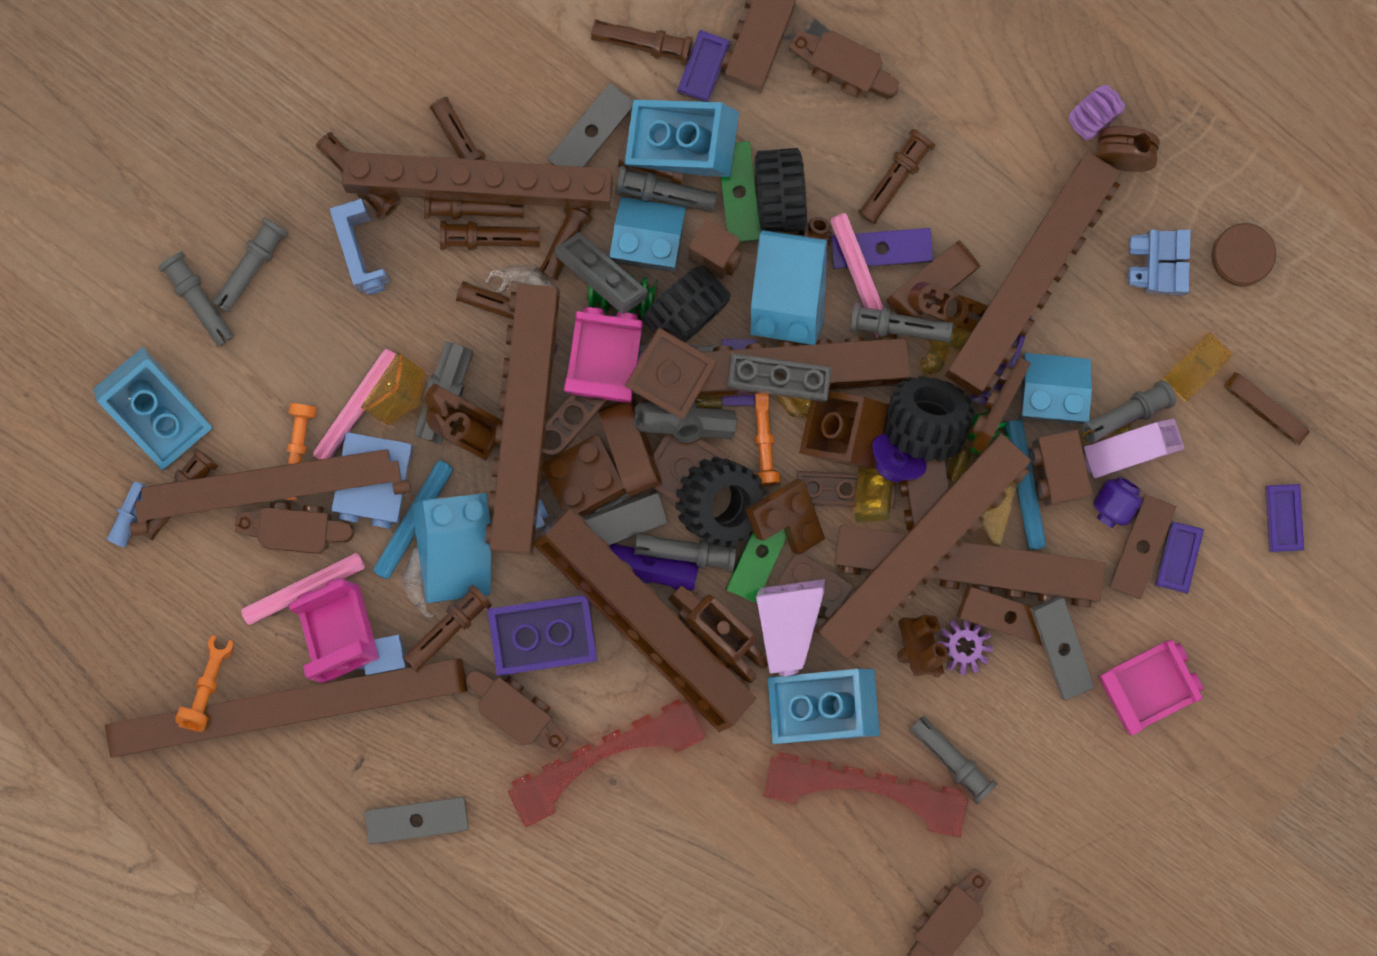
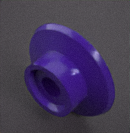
M881 434L874 439L873 455L876 459V468L884 478L893 482H901L903 480H914L924 475L927 464L923 458L918 457L916 459L908 453L898 450V446L891 444L889 441L890 437H887L885 434Z

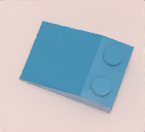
M633 100L625 165L699 176L730 177L739 112L722 102Z
M761 231L751 303L750 335L812 345L816 344L825 319L827 240Z
M144 346L93 388L96 401L162 471L213 428L168 372Z
M481 493L423 500L412 504L425 603L461 599L469 592L468 587L471 584L484 596L491 595L490 544L485 543L486 526L491 524L487 494Z
M850 669L768 678L773 744L880 736L875 669Z

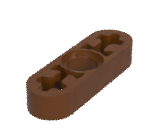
M926 282L914 285L909 294L910 305L915 311L943 322H953V326L968 332H972L977 325L976 320L967 318L968 312L975 313L981 318L988 307L983 303ZM924 293L929 297L937 299L936 303H927L923 300ZM954 299L957 303V311L952 317H949L946 308L948 303Z
M1234 372L1224 384L1225 389L1294 444L1300 445L1310 433L1305 425L1242 375Z

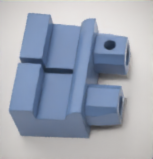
M1150 230L1147 234L1131 236L1129 238V255L1146 256L1145 267L1128 268V286L1145 288V293L1185 296L1189 293L1190 263L1186 262L1190 260L1191 230Z

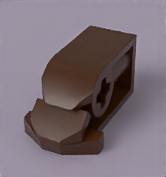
M433 382L425 395L427 408H429L426 414L429 428L451 443L486 461L496 444L497 425L503 424V420Z

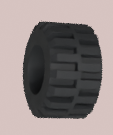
M798 148L757 151L755 156V178L761 230L775 233L804 231L807 225V202L801 152Z
M705 265L697 266L677 280L647 309L643 321L653 333L656 332L657 328H660L685 343L727 305L731 294Z
M919 376L918 379L914 377L907 378L906 382L901 381L893 391L885 420L884 432L887 437H890L889 441L892 445L898 446V450L910 454L911 457L916 459L918 457L923 458L925 461H932V459L945 461L946 457L951 459L962 451L974 417V406L971 405L969 396L963 395L964 391L960 388H955L948 381L944 382L939 378H927L926 376Z
M712 457L711 461L707 459L699 461L700 467L698 468L693 465L689 468L690 475L688 478L682 477L680 482L683 483V487L676 491V496L680 498V502L675 503L676 510L681 512L678 516L680 522L685 524V528L695 534V536L717 546L725 547L726 544L736 546L738 545V540L747 541L750 539L748 534L750 532L754 533L746 509L763 500V496L767 494L766 488L760 485L762 482L761 478L754 474V471L726 458ZM729 486L731 490L730 504L723 514L714 518L712 514L714 497L722 488Z

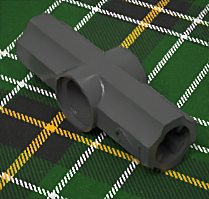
M446 341L436 372L431 375L423 398L425 403L419 416L414 436L433 443L442 444L443 437L433 432L427 424L426 414L429 408H427L425 395L434 382L461 397L464 389V384L462 383L472 359L473 350Z
M695 401L683 420L654 403L645 402L638 403L635 408L634 418L636 430L674 434L675 440L681 443H690L700 437L732 439L736 432L737 422L735 411L697 407Z

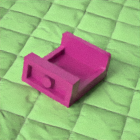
M584 307V312H576L575 328L564 392L571 395L631 403L633 391L624 385L638 361L643 321L636 320V314L617 312V317L603 315L604 310Z
M343 578L334 579L327 582L326 587L318 591L303 593L298 597V600L288 604L289 610L300 616L311 658L310 663L303 665L306 678L324 684L379 659L360 585L346 581Z
M1172 639L1166 640L1097 675L1127 735L1132 736L1144 730V727L1203 699L1200 694L1204 690L1203 685L1195 672L1189 673L1184 663L1188 661V656L1180 643L1175 644Z

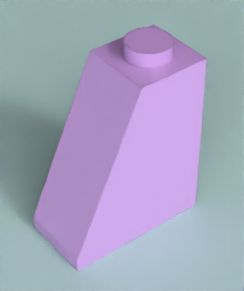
M1173 418L1155 422L1084 446L1086 453L1084 454L1087 471L1092 473L1094 478H1098L1185 450L1176 420Z
M825 579L759 589L756 598L770 673L779 672L780 676H790L798 673L799 669H803L826 588Z

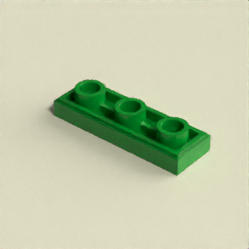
M750 141L737 142L734 146L731 176L721 177L727 232L741 239L740 243L759 241L761 230ZM741 188L745 191V196L743 198H736L733 195V191Z
M784 529L765 541L756 539L755 534L750 532V539L744 545L725 590L757 604V593L760 588L765 586L787 537ZM759 545H763L765 548V553L761 557L756 555V548Z

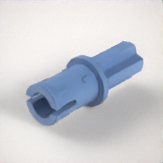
M140 482L132 484L122 508H117L119 514L109 536L106 538V540L123 548L127 547L131 536L130 523L138 521L135 502L143 500L141 487H147V485Z

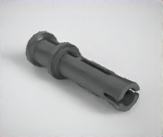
M621 165L615 191L616 195L626 193L642 198V201L646 202L654 198L713 212L717 192L657 179L656 175H653L654 173L648 172L646 175L629 171L626 166Z
M266 217L262 220L263 226L253 241L249 240L247 242L246 249L248 251L212 301L229 313L263 262L271 261L273 258L272 252L282 237L286 238L289 235L288 232Z
M181 251L160 264L158 269L160 272H165L175 287L174 293L179 295V297L184 296L218 348L226 343L219 334V331L228 341L234 338L235 335L200 287L202 283L200 276L193 274L184 260L185 254Z
M855 302L850 332L856 333L857 330L875 332L879 337L892 333L950 344L953 322L948 323L892 314L891 310H888L886 307L878 310L861 307L860 303Z
M1160 380L1154 384L1153 388L1145 392L1138 391L1134 393L1129 402L1089 422L1083 423L1081 427L1082 433L1095 429V431L1085 435V439L1090 443H1094L1098 439L1137 419L1148 420L1153 417L1155 412L1162 408L1170 409L1176 404L1174 390L1168 382Z
M637 533L634 555L694 562L701 569L711 566L725 568L727 572L733 573L737 545H725V547H722L704 539L700 540L699 543Z
M925 716L910 728L909 731L953 774V781L956 784H961L974 797L973 802L976 805L997 786L995 781H990L977 768V763L974 760H967Z

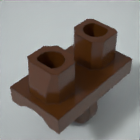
M922 615L918 618L904 617L899 620L898 625L905 648L897 653L898 661L900 663H909L914 676L933 675L934 677H940L945 672L942 664L949 659L947 648L942 643H935L933 635L940 628L937 617Z

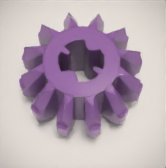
M1103 85L1091 92L1075 106V109L1070 112L1068 121L1078 135H1081L1085 140L1095 138L1102 129L1109 127L1118 119L1124 111L1125 103L1120 99L1121 96L1115 90H1112L1109 85Z
M963 619L962 630H960L958 623L955 620L951 621L950 627L954 633L951 634L949 631L942 629L940 634L947 638L948 641L936 642L942 643L947 648L948 655L952 659L946 669L952 671L956 664L960 663L959 674L965 675L967 663H969L973 673L979 672V667L975 660L977 659L983 664H988V658L981 655V652L993 651V646H982V641L988 640L991 637L990 633L978 636L977 633L981 630L982 625L975 624L972 631H970V621ZM961 637L964 641H971L973 644V648H969L972 652L968 656L964 652L958 653L956 650V645H960L957 641Z

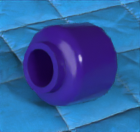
M1120 476L1117 479L1106 480L1093 500V506L1099 512L1097 519L1112 528L1116 524L1122 526L1130 524L1143 503V499L1139 494L1141 489L1131 481Z

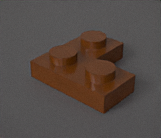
M795 479L746 509L756 539L765 541L784 529L792 552L797 554L805 552L825 539L804 480Z

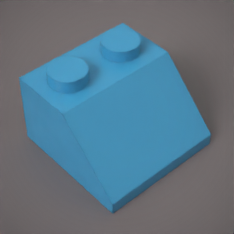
M621 197L609 258L619 264L675 272L686 207Z
M1024 353V360L1030 362L1031 365L1022 380L1019 419L1079 425L1089 422L1092 392L1091 359Z

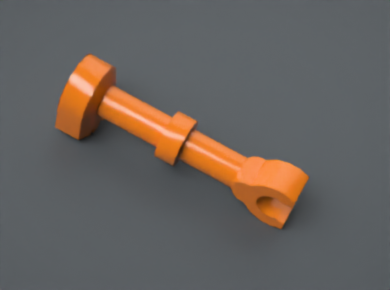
M755 394L757 436H754L755 445H758L760 471L755 474L761 478L762 482L760 485L762 486L780 485V472L773 470L771 444H774L775 441L774 435L770 432L769 394Z
M290 403L289 414L295 418L291 444L287 443L286 452H289L288 464L300 463L302 461V454H306L307 446H304L307 421L317 417V406ZM298 497L287 498L286 500L297 501Z
M212 635L209 638L208 653L210 655L203 676L197 680L195 686L197 693L191 708L181 706L178 709L175 717V723H178V727L196 732L205 730L208 718L203 712L210 694H213L217 687L215 680L223 660L228 659L232 655V640L228 641L226 648L219 650L215 648L216 636Z

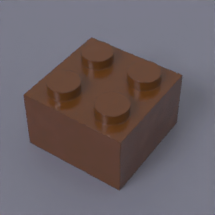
M828 391L826 402L811 400L799 453L823 461L875 469L876 459L873 455V441L883 433L889 404L865 396Z
M1078 430L1039 437L1032 442L1033 447L1028 449L1031 467L1038 468L1040 479L1035 481V487L1039 501L1044 500L1045 506L1048 507L1092 496Z

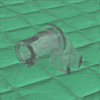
M512 265L502 270H494L487 275L485 282L489 284L497 276L502 278V285L495 293L506 291L512 282L555 287L538 271L539 267L537 265Z
M413 547L404 575L400 574L399 578L402 579L407 597L418 608L420 615L431 619L437 617V615L430 614L426 610L418 548Z

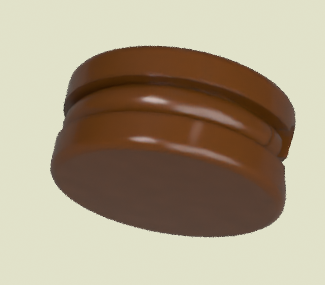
M1127 126L1107 127L1099 132L1098 148L1096 149L1095 156L1117 170L1130 172L1149 171L1156 167L1160 140L1155 134L1139 128Z
M1251 223L1236 224L1226 229L1216 239L1211 254L1212 264L1218 276L1225 282L1240 287L1250 286L1261 281L1270 273L1276 260V247L1269 233L1260 226Z

